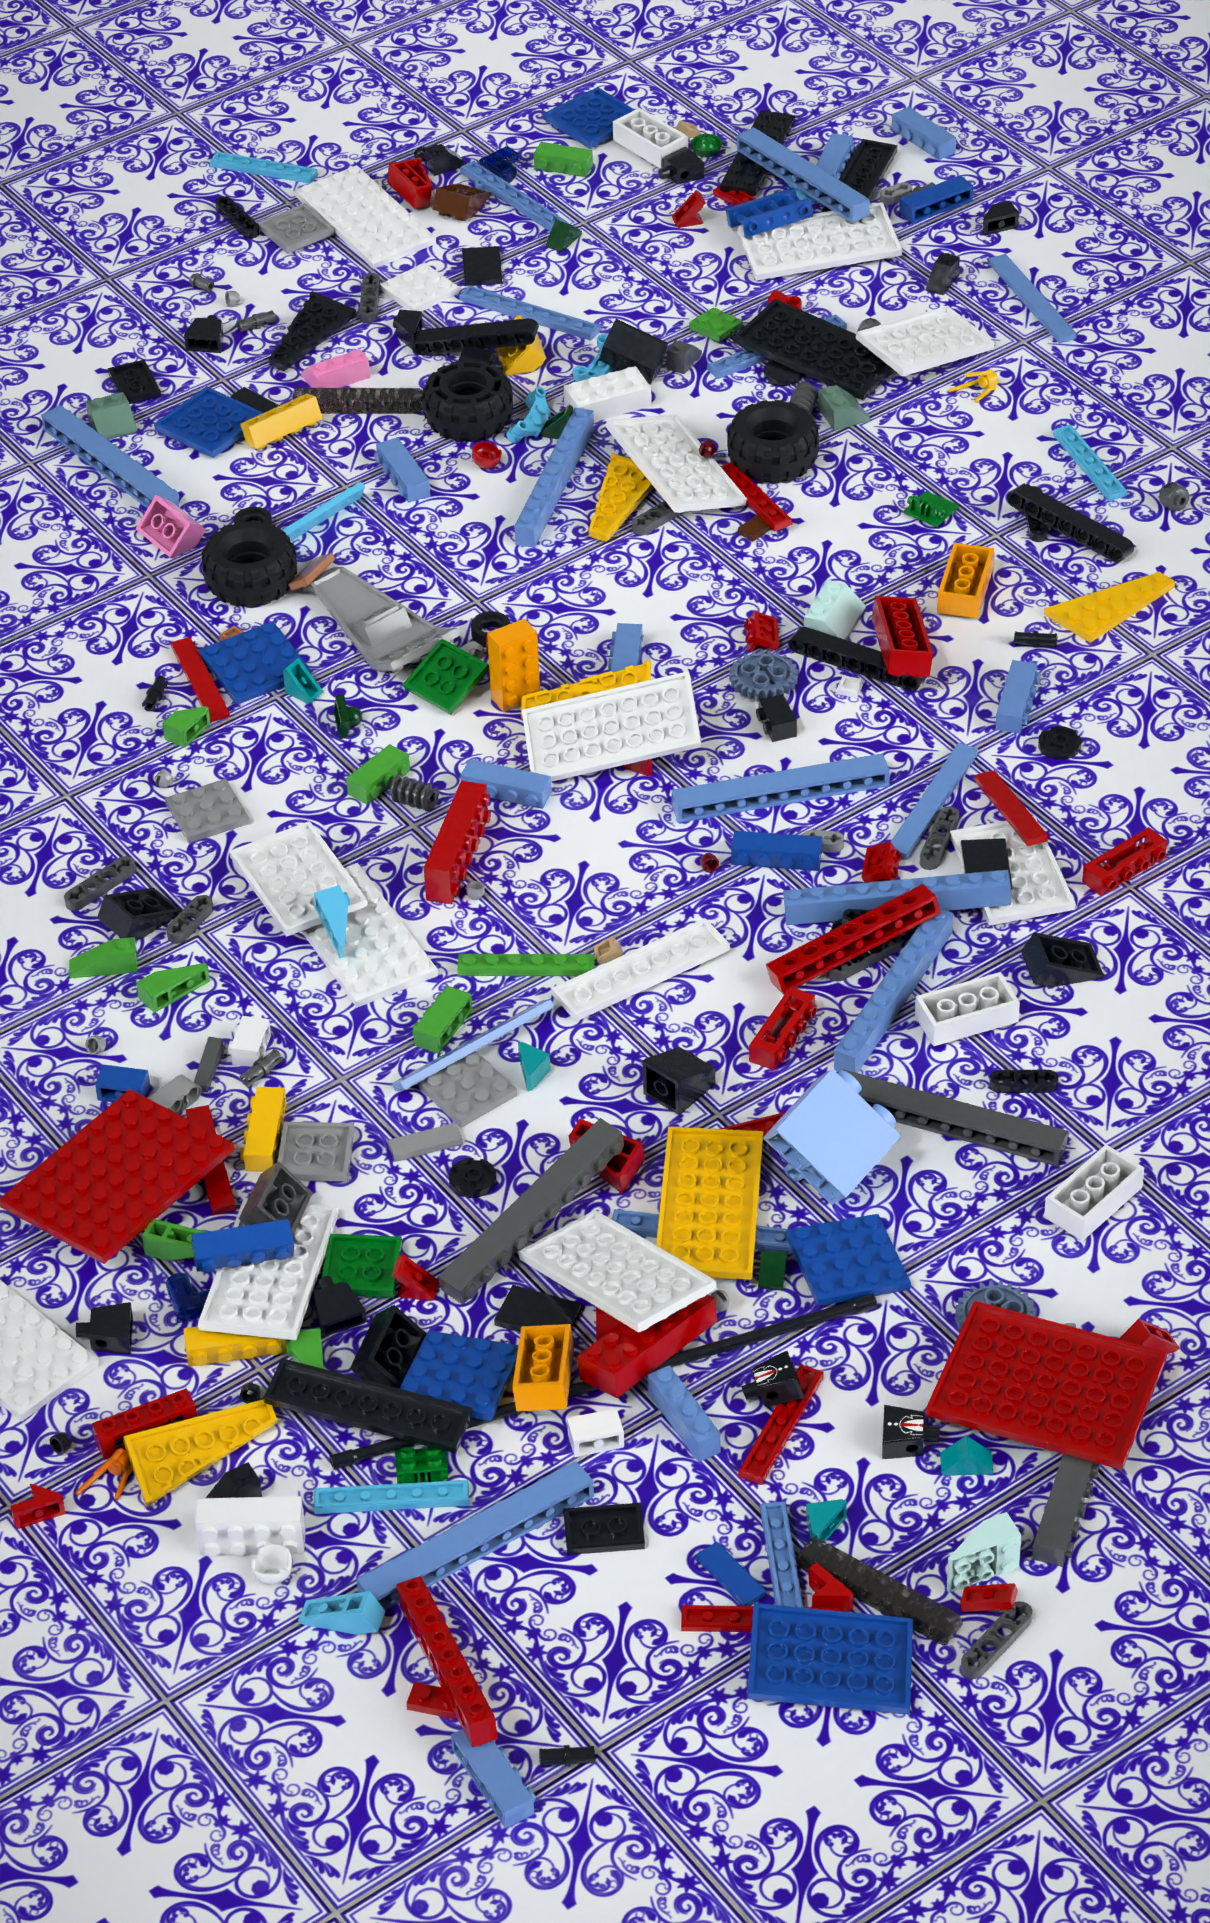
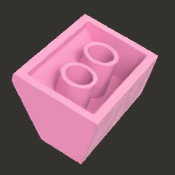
M360 349L353 350L308 366L301 372V376L317 395H321L370 378L369 359Z
M155 495L136 527L138 532L172 559L195 548L206 531L203 526L172 501Z

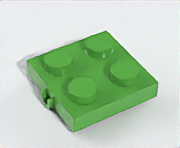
M711 308L689 322V329L717 342L722 341L728 336L733 337L736 331L743 328L742 320L717 308Z

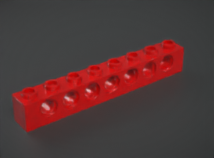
M921 884L767 963L766 968L772 984L782 994H785L789 987L797 988L939 915L941 912L936 895L924 884Z
M419 1576L396 1584L400 1608L472 1748L498 1739L495 1716L422 1577Z

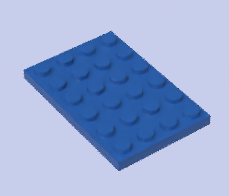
M754 1603L747 1699L909 1715L913 1618Z

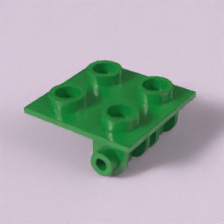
M925 491L919 498L915 495L909 496L907 499L909 506L903 513L938 527L960 505Z
M429 1446L422 1449L406 1447L400 1451H395L397 1484L415 1483V1473H417L418 1483H421L420 1473L425 1472L426 1482H428L427 1472H430L431 1482L449 1479L446 1451Z

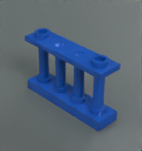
M794 188L725 209L728 226L733 228L742 225L745 238L813 217L811 199L807 198L797 201L796 189Z

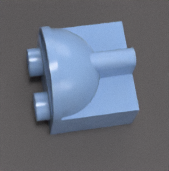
M833 1069L819 1076L763 1137L788 1162L783 1169L785 1174L796 1182L804 1178L831 1205L846 1198L901 1137L892 1128L896 1124L894 1116L879 1104H874L871 1107L859 1095L862 1087L851 1074L843 1070L837 1074Z

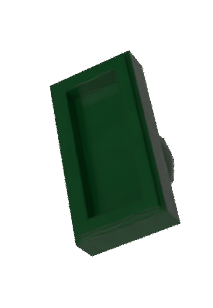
M337 695L333 713L338 736L340 738H347L349 727H355L361 723L362 713L357 707H347L344 695Z

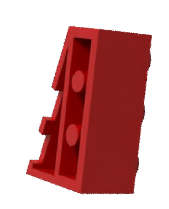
M421 157L389 163L387 183L414 209L430 206L432 184L428 174H425V167L421 164Z
M579 1119L569 1134L570 1147L594 1124ZM624 1135L622 1151L615 1155L602 1171L597 1172L601 1178L622 1195L645 1161L643 1143Z

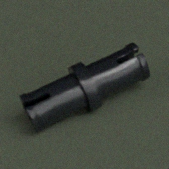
M1015 631L1014 645H1033V648H1038V646L1057 647L1058 635L1057 633H1039V631H1034V633Z
M157 676L153 685L148 688L147 696L142 703V707L146 711H153L157 702L164 696L163 691L168 685V680L165 681V677Z
M564 1745L563 1748H539L540 1766L564 1764L565 1767H570L571 1764L595 1763L594 1746L570 1747V1745Z

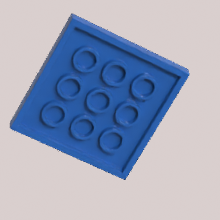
M596 87L543 113V120L586 147L592 148L612 138L613 121L635 109Z
M206 386L156 422L154 427L155 431L214 458L244 436L241 423L261 415L263 412Z
M274 621L199 649L203 662L236 705L285 687L283 669L297 658L301 660L311 674V669Z
M879 1214L786 1230L787 1241L817 1306L849 1301L872 1293L874 1296L910 1290L911 1281Z
M428 1330L400 1389L471 1407V1418L492 1421L515 1372L518 1345Z

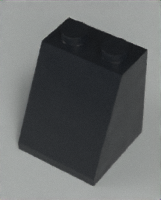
M681 1047L654 1055L642 1061L643 1094L678 1115H681L716 1084L715 1067Z

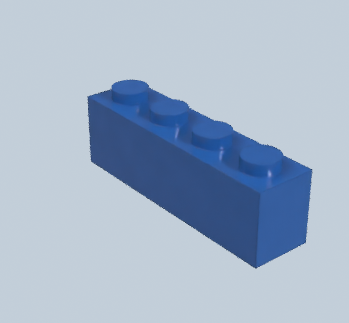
M960 175L900 198L899 214L908 222L914 224L972 202L973 185Z
M734 831L731 847V865L820 871L822 837Z
M289 1219L192 1234V1251L196 1271L211 1272L218 1268H235L243 1264H260L268 1260H285L293 1257L294 1240Z

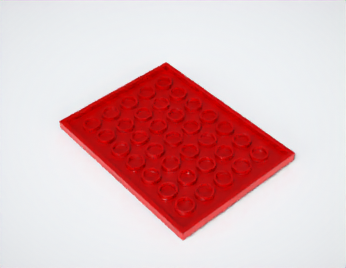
M129 1089L0 1198V1207L105 1264L142 1232L150 1222L158 1218L235 1150L234 1143Z
M974 1301L927 1404L925 1416L1123 1470L1167 1360V1352Z

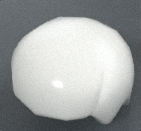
M276 1544L261 1547L256 1560L253 1559L252 1562L255 1578L265 1584H279L287 1579L292 1571L290 1550L283 1545Z

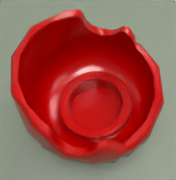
M487 441L474 444L472 459L477 466L491 469L500 462L502 451L496 445Z

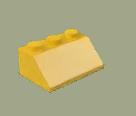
M517 315L513 320L524 318L520 315ZM538 333L532 344L495 348L500 362H503V372L507 376L534 372L546 359Z

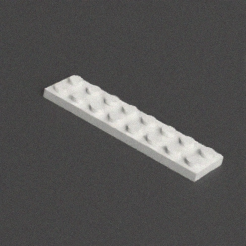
M704 918L551 988L552 996L575 1021H578L730 951V943Z

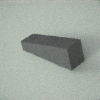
M208 1037L194 1079V1083L201 1087V1092L209 1091L223 1056L222 1038Z

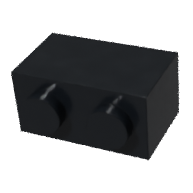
M783 694L758 699L759 708L756 709V716L758 721H762L764 733L769 735L772 742L797 737V720Z

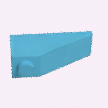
M340 885L315 892L314 907L340 959L344 957L347 912L350 899L346 892L343 893Z
M370 1591L306 1600L298 1622L301 1625L359 1635L378 1632L386 1611Z

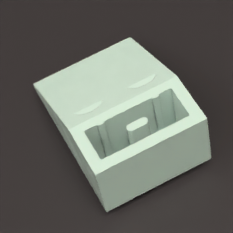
M1007 1512L983 1520L950 1555L947 1573L948 1593L963 1590L965 1586L981 1581L984 1582L994 1576L1009 1573L1019 1568L1021 1533Z

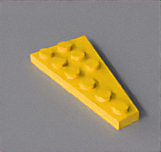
M611 453L610 464H608L607 474L604 477L599 494V501L596 504V511L589 527V537L605 542L613 536L654 488L632 459Z
M1157 572L1044 608V615L1091 643L1173 589L1175 581L1163 573Z
M651 660L634 667L633 665L627 666L620 671H609L579 680L580 682L574 684L560 685L561 687L549 691L546 689L522 696L521 719H523V709L651 680Z
M263 1399L124 1436L123 1442L145 1506L148 1507L276 1425L277 1417L273 1406L265 1404Z

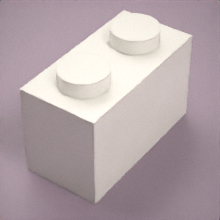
M242 1016L239 1025L235 1026L234 1039L228 1045V1054L231 1055L233 1065L252 1067L257 1059H263L271 1037L269 1019Z
M617 1408L567 1418L568 1437L574 1457L624 1447V1430Z

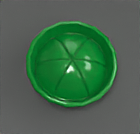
M700 134L691 140V146L696 155L700 157H713L719 153L722 140L713 134Z

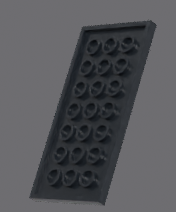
M777 299L773 300L733 336V343L829 386L837 385L863 401L895 371L856 339L855 333Z

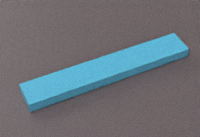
M218 151L210 160V167L311 184L318 174L316 168Z
M1072 425L1053 430V436L1108 501L1127 496V490Z
M358 482L282 530L290 538V542L360 499L365 486Z
M468 1480L314 1488L315 1514L469 1506Z

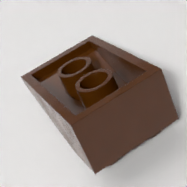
M460 183L436 188L432 210L439 211L438 214L442 216L453 215L456 220L466 221V219L474 217L489 199L491 192Z

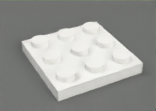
M423 263L381 283L380 291L407 310L424 311L459 294V287L432 267Z

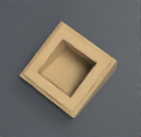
M679 121L675 128L688 136V139L701 134L694 124L685 121Z
M613 936L594 946L598 964L608 963L623 956L622 947Z

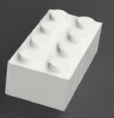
M641 108L613 121V140L660 169L664 167L665 156L683 147L688 148V136Z
M636 366L628 367L620 371L564 385V405L566 407L571 405L573 410L574 408L593 410L594 422L651 407V387Z
M1001 972L916 996L915 1017L932 1045L937 1046L1019 1022L1020 1002Z
M1105 1145L1046 1197L1044 1217L1083 1241L1143 1187L1144 1167L1110 1146Z
M302 1496L197 1499L195 1524L200 1556L258 1555L261 1547L271 1544L283 1545L290 1550L291 1555L304 1553L306 1528Z

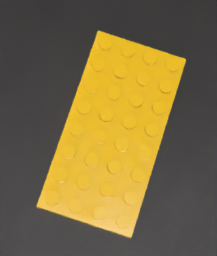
M668 1126L656 1246L711 1278L752 1280L763 1131Z

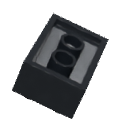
M153 887L104 895L97 918L104 923L105 927L117 934L120 939L135 937V940H138L176 918L182 910Z
M1034 932L1021 950L1033 984L1057 987L1098 980L1104 977L1091 943Z

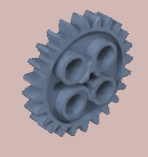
M760 650L759 654L752 651L751 656L744 654V659L738 657L737 662L732 663L729 681L731 682V687L735 688L736 693L741 692V697L748 695V700L756 697L758 702V699L784 695V693L790 694V689L794 690L795 684L798 683V669H796V664H792V659L787 660V655L780 657L779 652L773 655L771 650L767 654H764L762 650Z
M990 1280L989 1286H985L980 1282L979 1289L971 1286L970 1292L964 1291L963 1298H958L955 1321L958 1323V1330H961L974 1301L1036 1317V1307H1033L1034 1301L1033 1299L1028 1300V1293L1021 1294V1287L1013 1290L1012 1283L1005 1287L1002 1281H999L998 1285H994L992 1280Z

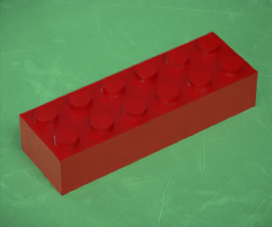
M875 596L872 622L887 674L897 677L902 675H911L915 678L930 677L933 651L916 598Z
M461 780L424 865L427 901L452 905L455 896L459 895L461 881H465L467 867L472 865L473 853L477 852L479 839L484 836L485 824L490 822L491 810H488L490 794H487V784Z
M707 1294L705 1297L692 1302L687 1307L676 1311L666 1319L653 1324L641 1332H637L621 1322L577 1356L580 1380L615 1398L620 1397L717 1322L715 1298Z

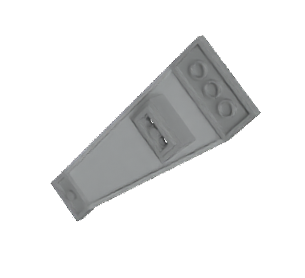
M332 567L321 573L308 586L303 587V591H312V593L316 594L373 670H382V672L392 671V673L404 669L403 665L418 662L421 660L420 656L428 655L441 639L453 643L454 638L460 636L458 628L434 626L344 567Z

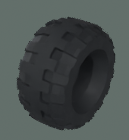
M483 361L451 362L447 366L444 365L438 368L437 372H433L429 376L426 387L423 388V410L427 423L435 433H440V436L446 439L450 438L458 442H476L480 439H488L493 434L501 432L512 416L513 393L509 379H507L504 373H501L499 368L490 366L489 363Z
M782 400L759 401L757 404L752 403L746 406L744 410H740L728 427V456H730V461L734 466H737L748 478L755 479L757 482H771V484L783 481L789 482L795 480L798 476L801 477L806 474L807 469H811L815 463L819 452L818 426L813 417L809 415V412L803 407H798L797 404L786 403Z
M252 520V522L240 521L233 525H226L219 532L216 531L212 534L210 540L206 542L203 548L202 570L205 584L212 594L217 596V599L224 603L228 602L233 606L255 607L256 605L270 604L271 601L278 600L284 596V592L290 590L288 584L297 574L294 544L290 542V538L282 529H277L275 525Z

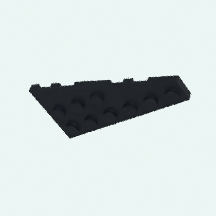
M312 291L309 300L303 304L304 308L297 313L289 326L288 333L283 335L281 344L276 346L269 357V365L282 371L287 370L357 316L356 309Z

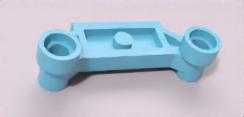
M601 334L597 337L599 353L589 367L577 366L573 369L575 382L608 374L614 368L599 360L608 334Z
M538 386L525 397V403L530 408L523 421H518L506 433L508 440L512 443H519L525 436H534L536 438L543 429L552 411L546 402V391L544 388Z

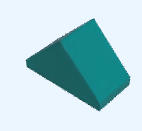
M299 658L283 669L285 693L309 704L324 692Z
M518 1042L519 1061L527 1091H532L550 1072V1054L527 1043Z
M968 1436L963 1437L940 1452L942 1476L993 1474L991 1451Z
M838 1499L806 1504V1522L814 1550L818 1551L846 1519L847 1501Z

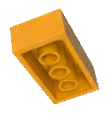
M961 543L953 544L938 591L937 613L978 619L994 568L995 548Z
M526 619L487 633L491 699L503 712L521 706L522 696L540 691L537 632Z
M571 1324L521 1327L512 1386L516 1411L531 1412L535 1410L567 1409L574 1354Z

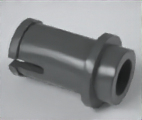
M199 273L192 274L189 279V283L193 288L198 287L206 292H211L214 288V282L202 277Z

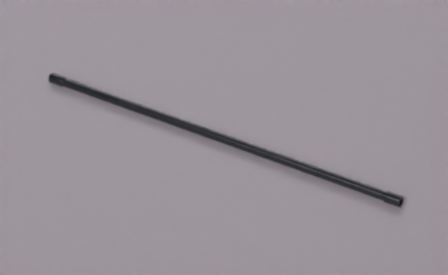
M872 1293L852 1299L850 1302L675 1353L651 1373L669 1365L673 1368L846 1315L877 1308V1301ZM584 1381L569 1386L568 1399L599 1389ZM515 1402L498 1406L492 1421L526 1411H516ZM471 1418L466 1429L492 1421ZM394 1437L361 1448L349 1449L329 1455L332 1469L336 1470L417 1443Z

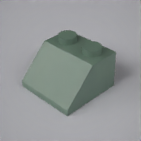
M829 386L818 390V409L834 431L870 421V417L856 398L839 386Z
M123 392L86 401L88 421L91 427L107 440L137 432L129 402Z

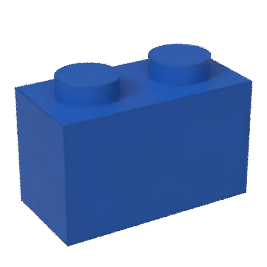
M103 1064L95 1083L98 1101L114 1103L129 1089L147 1097L150 1089L148 1070Z

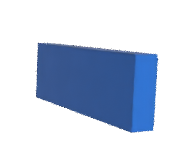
M718 1542L713 1543L696 1554L697 1561L741 1606H752L766 1597V1591Z

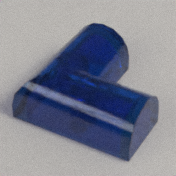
M505 146L481 158L479 164L510 183L517 174V167L512 164L519 160V153Z
M176 1273L171 1275L166 1280V1289L177 1323L200 1318L210 1289L194 1293L187 1274Z

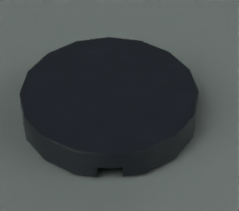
M773 360L767 362L764 366V378L768 379V382L775 386H790L791 383L795 382L796 384L802 378V373Z
M1054 726L1051 727V730L1046 731L1045 729L1041 732L1038 739V748L1048 758L1055 760L1070 759L1081 750V737L1071 728Z
M466 1158L452 1166L449 1174V1185L453 1192L459 1196L478 1198L487 1195L495 1187L496 1170L491 1163L484 1159L479 1161L474 1160V1158Z

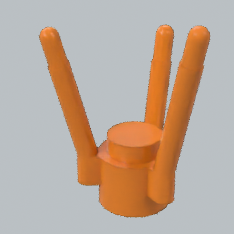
M121 1448L117 1449L75 1494L80 1495L108 1470L113 1475L123 1474L114 1499L118 1500L128 1476L133 1471L127 1451Z

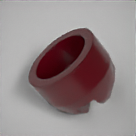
M709 440L704 441L699 447V454L704 456V458H709L716 453V446Z
M706 853L700 858V864L705 872L711 873L719 867V860L715 855Z

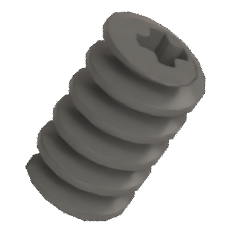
M800 382L797 384L789 402L797 404L800 408L803 407L811 415L818 399V392L809 382Z
M397 774L392 781L390 793L394 802L431 811L438 801L439 789L438 787L433 789L430 783L425 786L423 781L417 784L416 779L411 781L408 777L402 779V776Z

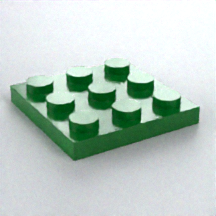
M441 639L402 685L409 692L452 715L489 671V664Z
M330 1234L322 1277L331 1276L334 1284L343 1281L347 1282L356 1296L394 1298L397 1279L392 1274L396 1259L401 1255L402 1237Z

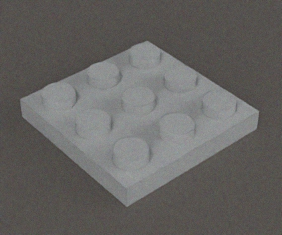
M305 203L258 222L259 230L287 254L335 234L334 228Z
M226 779L165 798L169 811L188 843L250 824L249 816Z
M476 1051L419 1082V1089L460 1128L517 1096V1089Z
M284 1122L278 1162L284 1165L300 1181L348 1182L355 1133L354 1123Z

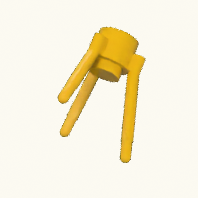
M992 369L966 373L965 377H980L977 380L950 388L948 391L954 392L979 384L981 388L986 390L974 400L977 403L988 393L996 390L995 385L998 384V376Z

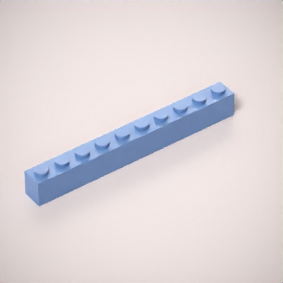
M753 127L737 135L738 152L849 222L854 223L870 215L869 198Z
M59 405L42 414L45 432L148 509L155 495L172 501L179 507V494L175 489L169 487L163 480L157 478L151 471L145 469L139 462L133 460L127 453L125 454L116 445H113L104 436L97 433L94 428L85 424L82 419L73 415L70 410Z
M574 408L514 525L515 545L536 547L594 431L593 410Z
M883 753L684 787L671 790L672 808L677 822L681 823L888 787L890 769Z
M998 870L784 890L786 926L838 921L842 919L843 912L847 909L872 910L921 884H924L936 895L939 908L946 911L1011 905L1009 871Z
M940 909L941 913L919 925L835 1048V1071L839 1072L843 1069L856 1073L860 1071L953 933L952 912Z
M577 1461L563 1466L553 1474L539 1479L536 1483L525 1489L518 1490L514 1495L496 1502L493 1506L474 1514L462 1523L453 1525L449 1530L438 1536L431 1537L425 1543L409 1549L399 1557L388 1560L373 1571L364 1573L360 1578L356 1579L358 1593L370 1591L381 1606L387 1610L399 1603L396 1584L419 1576L422 1577L427 1587L437 1583L564 1514L563 1508H575L593 1498V1480Z

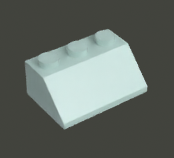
M826 580L804 616V627L847 640L866 609V605L847 584Z

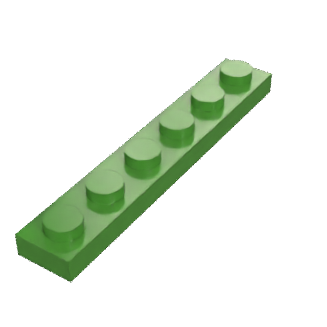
M459 954L457 973L458 976H579L594 969L595 954Z

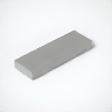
M456 1123L388 1140V1147L394 1162L463 1145V1139Z

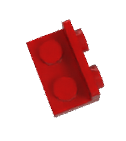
M754 611L744 624L747 651L752 652L756 645L776 651L779 646L777 618Z
M891 841L867 848L861 876L864 883L876 882L881 879L892 881V878L898 877L901 855Z

